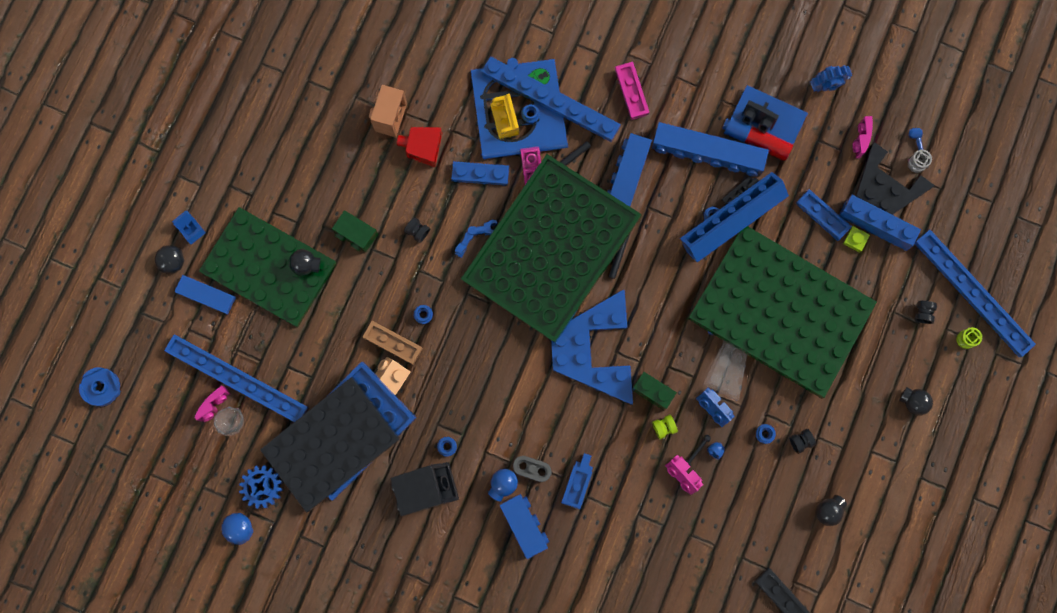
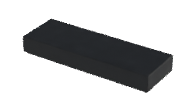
M767 568L754 581L782 613H810L770 568Z

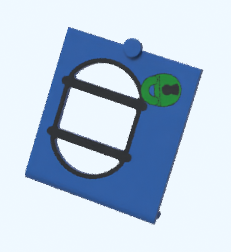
M510 58L507 61L508 66L560 92L555 59L518 64L515 58ZM482 69L471 70L482 149L481 156L483 159L521 154L520 149L539 147L540 151L568 148L564 117L532 100L531 105L537 106L540 110L539 119L534 123H527L523 119L517 120L518 126L532 124V129L525 136L518 139H499L491 131L496 129V125L489 122L486 101L506 94H510L511 97L522 95L513 90L487 94L488 89L496 82L482 75Z

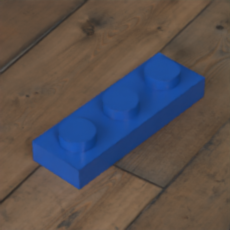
M453 161V182L508 186L509 166Z

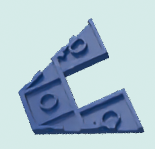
M622 290L572 319L556 343L551 340L554 372L633 405L630 366L592 368L589 331L627 329L625 290Z

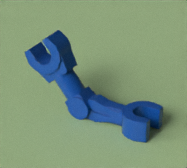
M497 220L486 222L484 226L469 227L463 241L456 247L455 255L463 257L467 245L473 239V236L483 233L491 236L494 231L491 227L497 225Z

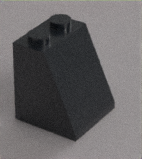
M449 462L429 465L391 478L392 490L395 493L397 509L401 516L459 500Z

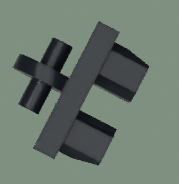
M749 100L742 113V122L749 125L753 121L759 124V131L766 133L768 130L771 131L779 115L767 109L769 103L765 102L764 106H761Z

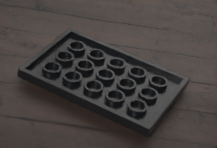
M351 377L260 450L307 513L397 443L400 438L355 378Z

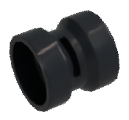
M414 217L407 224L404 232L407 235L414 236V240L421 243L430 232V227L422 225L420 220Z
M925 300L918 301V313L915 314L914 320L919 323L934 324L935 316L933 314L937 310V304Z
M808 428L802 430L798 435L794 434L789 437L790 443L797 454L804 452L806 448L816 446L815 438Z

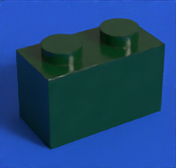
M345 210L332 228L337 239L342 242L345 240L350 242V246L358 252L361 250L367 252L378 236L376 229Z
M646 372L642 373L632 389L633 392L663 411L668 408L677 394L676 391Z

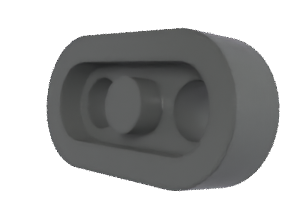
M519 456L513 463L514 471L520 476L538 482H545L551 476V468L545 462L527 456ZM522 462L527 464V468L524 470L519 468ZM541 468L545 470V475L543 476L538 474V470Z

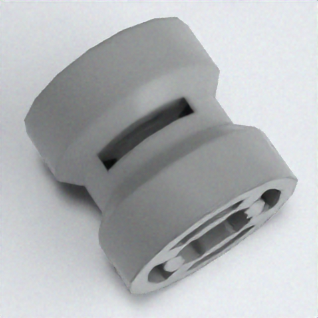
M926 150L916 151L908 160L909 169L915 173L924 171L932 162L931 154Z

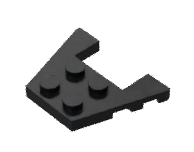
M874 142L870 147V153L865 163V169L860 179L856 197L893 215L932 189L934 184L920 175L910 189L904 187L877 167L888 151Z

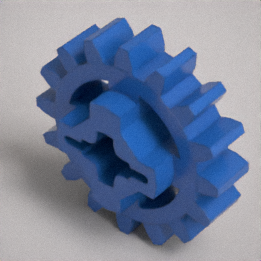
M830 66L817 73L810 83L814 91H834L844 85L846 80L850 79L852 73L849 66Z
M255 466L254 472L248 469L249 475L242 476L245 482L239 483V485L243 486L244 489L239 491V493L245 494L242 499L243 501L250 500L249 506L255 504V507L260 509L262 504L264 508H268V503L275 504L274 498H281L278 495V491H283L282 488H279L283 481L277 480L279 475L278 473L273 474V468L267 471V466H262L261 470L259 466ZM258 474H264L259 479L253 478ZM271 481H273L274 489L271 487ZM258 484H263L264 491L260 490ZM249 485L251 486V489H252V493H251V494H250V491H249ZM263 495L269 496L265 500H259Z

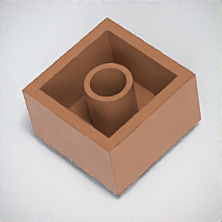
M382 85L381 89L376 92V104L374 108H371L369 118L375 132L397 137L407 107L405 93L403 90Z

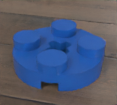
M100 367L88 370L83 375L81 384H79V393L82 399L93 406L102 407L109 405L121 392L118 376L111 370ZM98 382L104 384L102 391H96L95 389L98 387Z

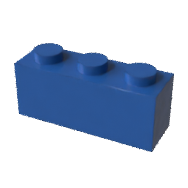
M520 494L500 505L527 559L548 548L546 544L549 543L545 532L540 533L537 527L540 525L536 514L531 515L528 509L531 505L526 496L522 498Z

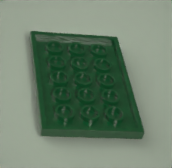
M239 207L199 272L298 328L337 262ZM305 249L310 251L314 257L321 258L319 272H311L308 275L293 273L289 267L291 254L296 250Z

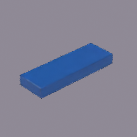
M810 189L796 202L799 208L837 241L852 227Z
M182 275L175 289V293L227 315L236 298L185 275Z

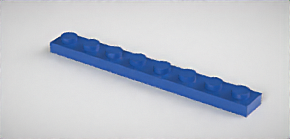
M493 57L489 58L481 71L482 75L612 142L621 126L616 121Z
M928 230L914 243L1019 358L1023 357L1036 345L931 230Z
M175 334L164 350L293 422L302 417L309 408Z

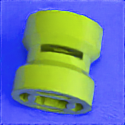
M967 328L958 333L956 338L957 344L963 349H970L981 343L982 334L977 328Z
M671 415L665 416L663 420L652 422L659 440L665 438L669 433L674 434L678 432Z

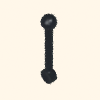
M709 435L703 437L701 444L686 461L689 466H691L692 460L706 442H710L711 437Z

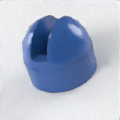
M714 442L707 448V451L712 457L719 460L724 454V447L721 443Z

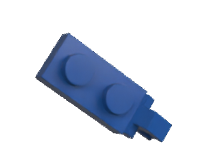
M584 453L581 463L576 461L561 503L577 509L581 508L592 475L593 467L589 466L591 455Z

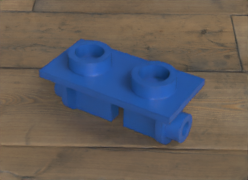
M709 387L696 398L700 406L706 409L713 420L721 427L735 417L733 411L725 402L720 406L717 404L721 398Z

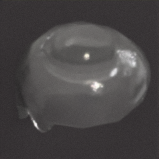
M228 406L220 410L214 418V426L217 432L224 436L238 434L244 425V417L239 408L236 409Z

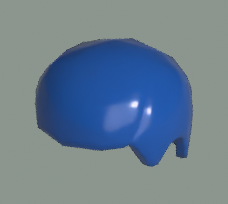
M232 513L223 520L221 527L222 535L228 542L234 545H242L249 541L253 534V528L247 516L242 513Z

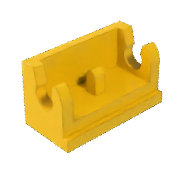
M510 94L493 98V103H490L499 139L519 135V126Z

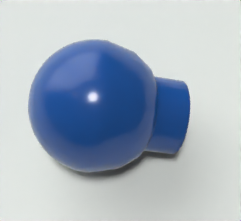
M500 469L493 474L491 489L488 494L494 500L501 502L504 496L511 495L517 489L518 479L514 472L508 469Z

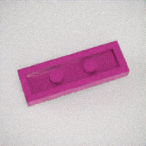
M630 62L616 66L615 72L631 120L649 115L650 112L634 63Z

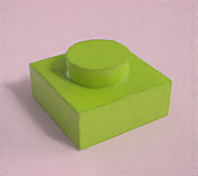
M853 226L843 244L860 253L870 235Z

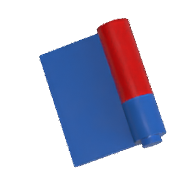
M747 85L731 119H726L722 129L725 130L724 134L748 145L768 149V154L786 161L808 113ZM749 100L761 106H764L765 102L769 103L767 109L779 115L771 131L768 130L766 133H763L758 129L759 124L753 121L749 125L742 122V113Z

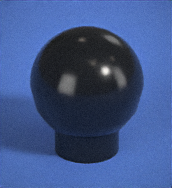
M305 249L296 250L291 254L289 267L293 273L308 275L311 272H319L321 258L314 257L310 251Z
M906 387L899 399L905 403L907 410L916 416L929 413L933 407L932 396L922 389L912 390Z
M834 495L831 499H824L816 508L818 520L826 526L839 524L843 519L844 508L847 506V502L839 495Z

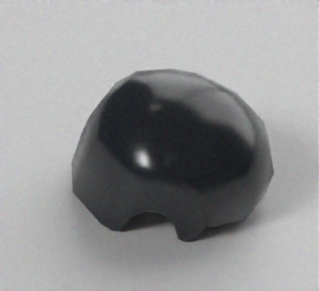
M174 245L163 246L155 255L156 267L165 274H175L181 270L185 262L182 250Z

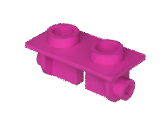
M676 455L665 465L668 473L681 483L682 489L690 495L697 492L704 485L701 482L702 479L694 470L689 474L686 472L690 466L682 456Z

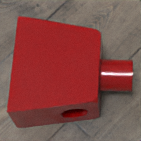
M411 127L409 136L398 135L397 146L406 147L408 158L436 167L442 129L439 127Z

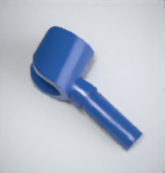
M912 128L909 130V138L916 139L918 150H923L921 142L923 131L920 128Z

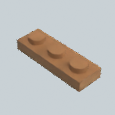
M371 321L363 335L364 339L412 365L415 364L423 349L421 346L374 321Z

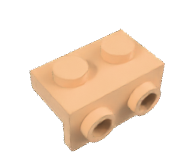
M386 357L379 363L375 374L396 395L410 374V371L393 359Z

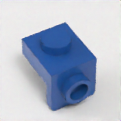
M184 211L172 221L174 226L191 245L206 233L188 211Z

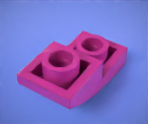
M865 116L858 124V132L861 135L853 142V152L856 153V159L861 158L869 146L873 129L872 116Z
M539 147L520 149L525 185L541 163Z
M224 386L216 389L202 403L195 415V419L201 422L211 420L214 417V413L218 412L214 404L219 405L225 402L227 396L230 395L229 390Z

